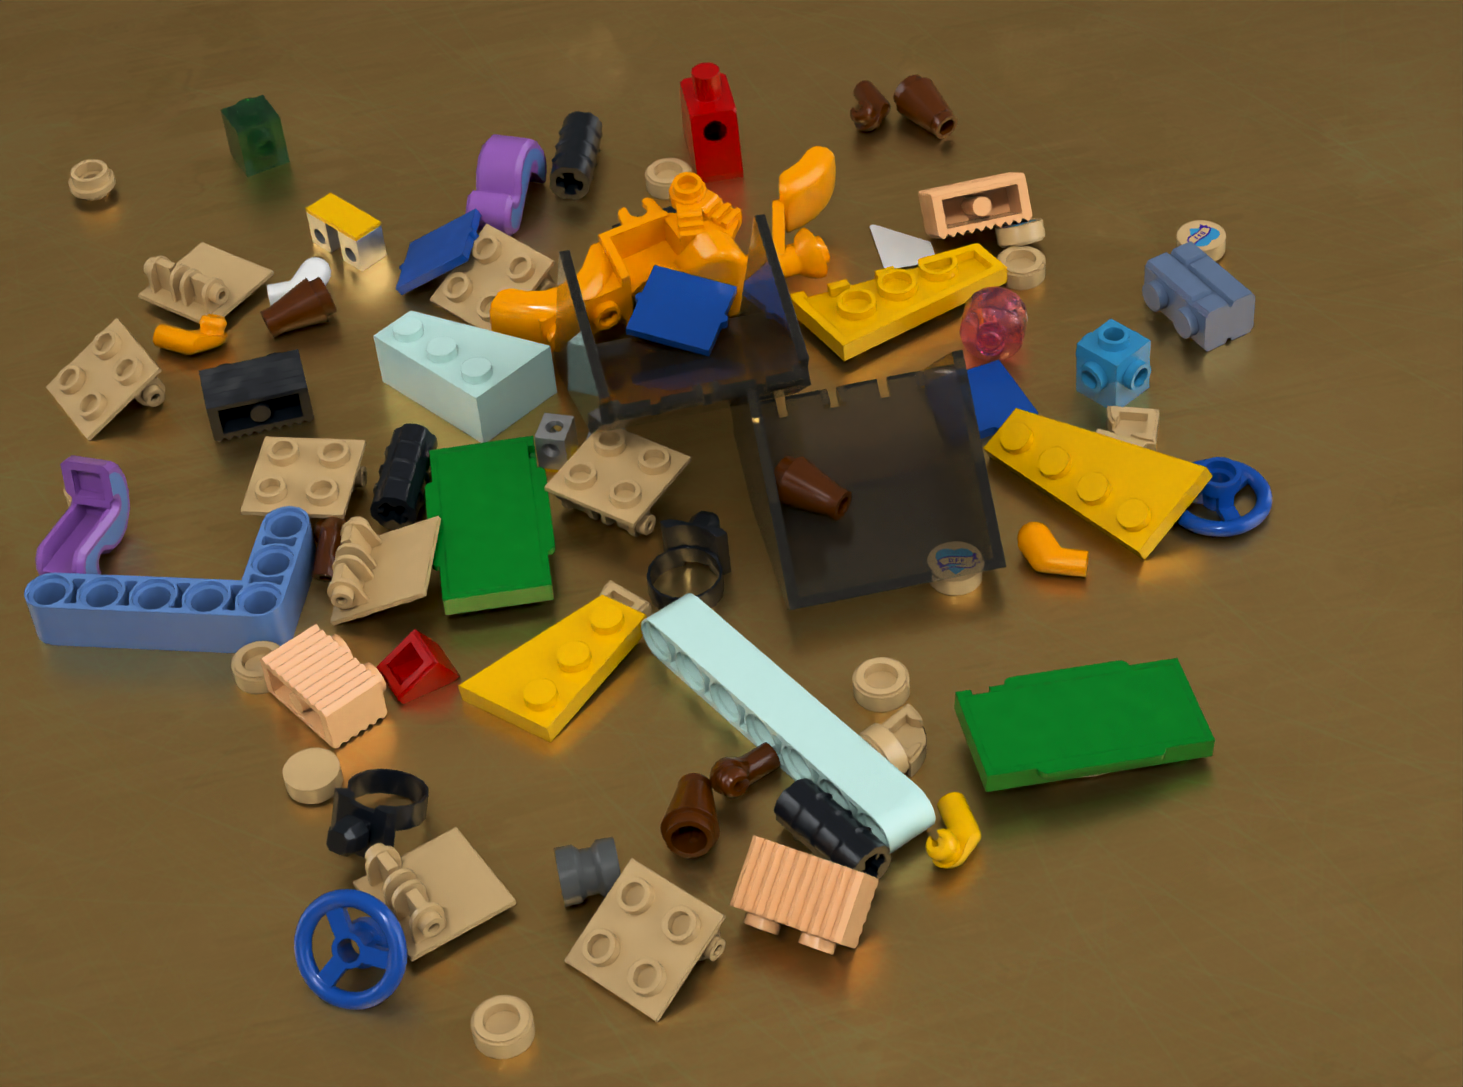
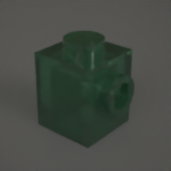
M264 95L246 98L233 106L221 109L231 155L247 177L290 162L280 116Z

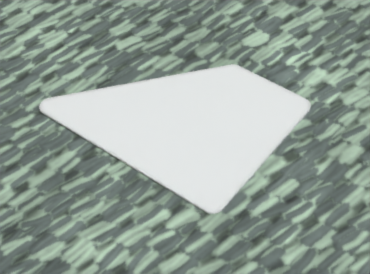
M875 224L870 225V230L884 268L893 266L896 269L918 265V259L935 254L929 241Z

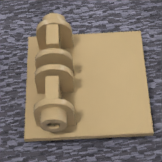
M486 223L480 231L479 237L473 243L469 261L452 269L429 300L474 327L492 331L489 311L497 293L510 288L523 291H544L557 287L553 283L552 276L549 274V271L556 262Z
M201 242L177 263L171 262L162 255L148 258L144 264V273L148 276L150 285L139 293L138 296L142 300L199 323L203 315L216 314L225 317L270 279L274 272Z
M118 318L100 332L46 386L89 441L134 398L142 405L151 407L159 406L165 399V385L156 377L162 370Z
M603 421L544 486V489L556 495L561 500L562 505L568 509L575 508L583 511L594 520L601 518L602 522L609 526L617 521V526L628 530V533L632 536L638 537L641 534L647 536L653 531L656 523V517L650 514V508L691 462V456Z
M265 436L240 510L241 515L266 516L277 508L294 506L305 510L309 518L338 517L344 519L352 492H355L357 487H365L367 483V469L365 466H360L366 447V440Z
M439 515L381 535H377L370 527L368 520L360 516L352 517L342 525L340 532L342 545L336 550L332 567L334 573L332 581L328 584L327 594L334 605L330 621L333 626L356 618H364L372 613L400 604H408L419 598L426 597L441 523Z
M457 827L401 857L392 846H385L383 843L372 845L365 853L367 875L353 882L357 890L371 894L381 900L397 917L406 938L407 954L412 962L517 904L515 898Z
M631 858L564 961L658 1022L697 961H703L707 958L715 961L722 955L726 941L720 937L719 927L726 917Z

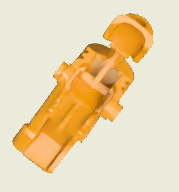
M822 146L811 147L796 164L783 171L779 176V199L772 200L773 249L745 255L734 241L742 224V209L738 207L733 209L732 204L729 202L724 204L716 193L706 188L705 182L696 173L683 172L673 179L669 188V200L676 213H668L663 210L652 198L642 199V206L647 210L643 216H632L627 208H621L618 211V219L621 226L598 235L599 242L590 245L582 268L568 282L544 291H523L510 288L498 292L491 303L489 311L492 331L551 346V352L579 345L597 332L609 329L621 321L627 326L633 313L632 301L635 295L644 289L654 265L737 286V294L728 312V317L736 316L744 309L750 298L753 285L773 282L799 274L813 279L825 278L828 272L827 263L830 261L827 246L820 236H814L810 230L803 228V226L815 219L825 209L832 196L836 179V165L833 152ZM801 228L794 236V243L785 245V233Z

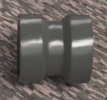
M613 837L597 839L588 848L577 849L573 845L554 848L565 907L581 904L587 896L600 894L606 897L621 874Z

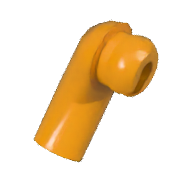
M208 314L201 316L199 322L200 329L189 331L160 324L154 331L153 343L158 348L192 356L220 347L228 336L224 332L227 322L223 316Z
M1028 522L1020 528L1017 535L1018 548L1036 572L1086 578L1089 551L1061 548L1048 527L1043 523Z

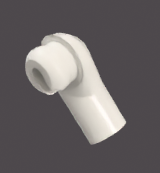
M311 257L302 263L290 281L268 284L267 291L270 306L305 278L311 281L320 277L326 286L331 277L329 264L320 257Z

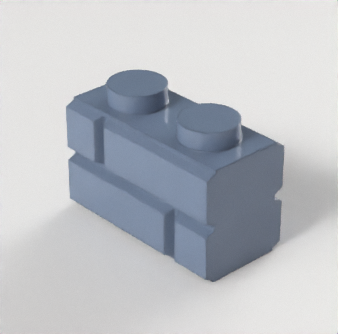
M1192 241L1174 248L1171 254L1165 252L1147 261L1144 285L1142 287L1144 301L1152 311H1161L1168 317L1181 337L1192 338L1208 352L1226 344L1228 338L1232 341L1250 333L1254 326L1255 295Z

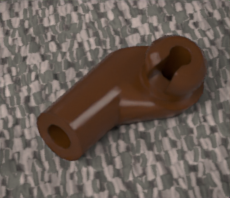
M861 81L856 85L853 94L862 108L857 112L852 107L850 117L857 129L870 132L876 130L890 112L891 106L889 101L871 81Z
M764 742L741 757L721 758L711 768L709 775L710 784L717 793L723 794L728 798H737L745 793L748 786L778 769L781 765L779 757L773 747Z

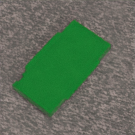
M533 436L429 450L432 482L425 486L427 519L438 515L441 518L432 568L440 571L445 615L554 600L549 555H552L556 550L549 493L544 489V486L547 484L546 471L542 467H537Z
M1178 658L1129 665L1122 660L1009 677L1005 679L1004 685L989 687V692L973 695L971 690L955 692L954 709L985 792L1072 778L1094 777L1116 771L1213 756L1214 736Z

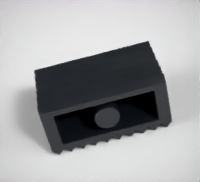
M298 349L282 353H271L264 357L232 364L225 363L214 368L199 371L205 406L215 441L221 442L224 438L231 440L234 436L241 438L244 433L251 436L254 431L261 434L264 429L271 431L274 427L281 429L283 425L291 427L294 422L301 425L304 420L311 422L314 419Z

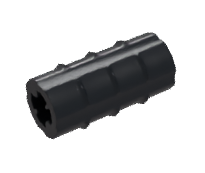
M575 111L568 114L564 119L562 129L559 131L560 138L559 142L555 145L556 153L552 159L553 165L549 185L550 189L558 197L572 200L581 199L589 192L590 184L594 179L593 172L597 166L596 159L597 154L600 152L602 123L598 117L589 112Z
M407 423L396 428L390 445L385 449V461L379 469L380 477L378 483L374 485V497L370 507L372 518L385 528L396 530L414 524L419 508L423 506L425 486L430 482L429 473L431 465L429 450H435L438 446L436 436L424 426Z
M804 778L795 781L777 799L774 807L776 820L793 835L794 840L804 844L813 853V856L878 878V880L883 877L892 860L890 848L872 833L870 827L864 826L853 817L852 811L844 809L833 799L832 794L823 791L812 780Z

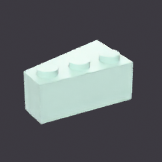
M411 310L373 335L382 381L480 443L489 442L557 393L551 346Z

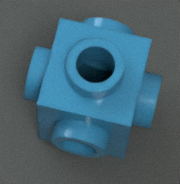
M1113 319L1108 320L1093 332L1087 333L1077 343L1076 391L1105 408L1107 406H1126L1149 388L1151 340Z

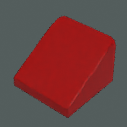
M416 629L376 667L398 701L403 704L447 686L460 677V674L441 647Z

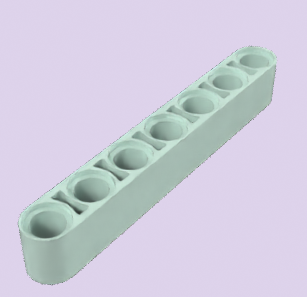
M687 593L641 622V631L647 646L666 667L756 747L764 742L770 744L779 757L780 768L794 781L804 778L810 779L823 791L832 794L833 799L844 809L852 811V816L861 824L871 828L872 833L890 848V854L935 824L936 817L931 802L913 781L700 598L692 593Z

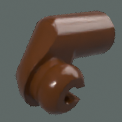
M329 517L321 519L316 523L314 538L317 542V550L312 573L314 579L324 582L332 581L334 573L332 567L336 550L342 545L340 532L342 525L347 520Z

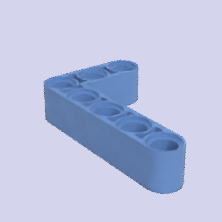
M285 506L272 510L263 519L242 580L55 572L40 575L30 581L25 588L24 598L39 640L50 645L236 653L243 646L256 641H271L281 646L294 637L312 582L317 548L307 512L300 507Z

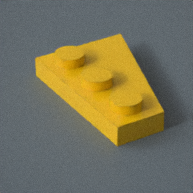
M600 595L458 685L463 701L551 743L643 637L641 622L647 618V615L609 597Z

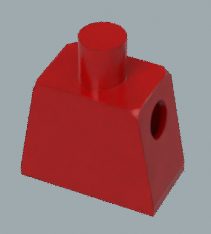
M697 64L691 70L692 77L685 78L680 82L683 133L694 173L699 175L705 183L744 177L737 111L726 74L720 73V69L716 64ZM718 132L719 140H708L704 134Z

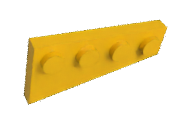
M979 243L920 258L916 268L906 270L895 269L891 266L874 271L875 279L854 285H850L847 279L827 284V292L807 297L804 290L787 295L788 311L843 361H846L1007 283V267Z
M1015 408L983 448L990 458L1143 560H1146L1213 477L1205 466Z

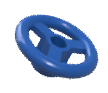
M1213 457L1192 462L1207 467L1213 476L1192 503L1203 504L1207 509L1216 511L1221 521L1198 517L1186 509L1176 521L1179 525L1191 532L1204 536L1230 537L1246 533L1266 519L1272 507L1273 496L1270 485L1258 471L1244 463L1225 457ZM1248 484L1256 494V504L1249 513L1241 517L1234 506V497L1236 493Z
M338 889L327 892L310 903L302 913L295 930L294 954L299 972L308 987L320 999L333 1006L350 1010L372 1008L388 999L403 979L408 956L403 929L397 917L387 905L371 894L354 889ZM347 907L363 911L370 917H359L351 921ZM324 915H327L335 937L332 943L333 956L320 971L314 959L312 941L318 922ZM351 940L357 943L359 954L354 950ZM371 966L386 969L381 980L367 990L351 992L335 986L349 969H365Z

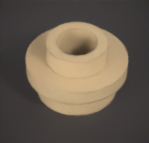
M90 159L76 164L71 169V177L68 183L70 191L75 197L95 201L105 197L114 188L116 180L113 171L107 168L105 162Z

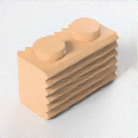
M1007 172L919 191L925 232L931 238L944 240L946 237L954 238L955 235L963 236L965 233L973 234L974 231L982 232L983 229L991 230L993 227L1001 228L1002 225L1020 224L1021 221L1029 222L1033 216L1024 172Z
M317 624L309 627L260 659L268 691L332 748L339 749L342 742L348 743L351 736L357 737L360 730L366 731L369 724L375 725L378 718L384 719L387 714L383 692L386 690V683L379 670L370 662L360 664L356 657L353 658L348 645L339 635L327 636L323 629H319Z
M754 835L730 906L747 911L744 924L776 935L779 934L782 924L802 931L798 943L833 955L837 943L853 949L858 945L863 924L866 922L867 913L870 910V904L874 898L875 889L878 886V878Z

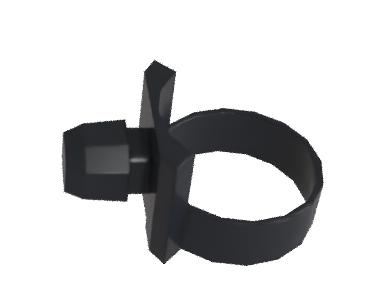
M701 510L692 516L689 522L673 519L660 521L664 552L652 561L647 572L648 592L652 604L660 610L680 598L663 594L653 586L660 575L672 568L684 566L686 562H699L709 566L710 571L718 577V580L710 589L702 594L695 595L712 609L723 597V575L731 572L727 532L720 528L719 517L713 512Z
M373 769L355 774L348 780V788H335L331 826L328 830L326 844L329 851L346 857L356 854L365 858L366 851L374 844L383 843L385 846L394 847L395 831L411 829L420 825L426 819L428 786L418 777L399 770ZM385 793L402 796L415 803L403 806L379 805L373 809L357 802L355 798L366 794Z

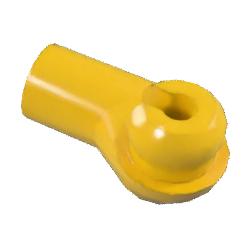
M951 792L944 795L937 803V809L947 829L937 830L940 837L936 841L930 836L926 841L927 854L932 858L936 866L943 869L961 866L981 840V831L964 795L959 792Z

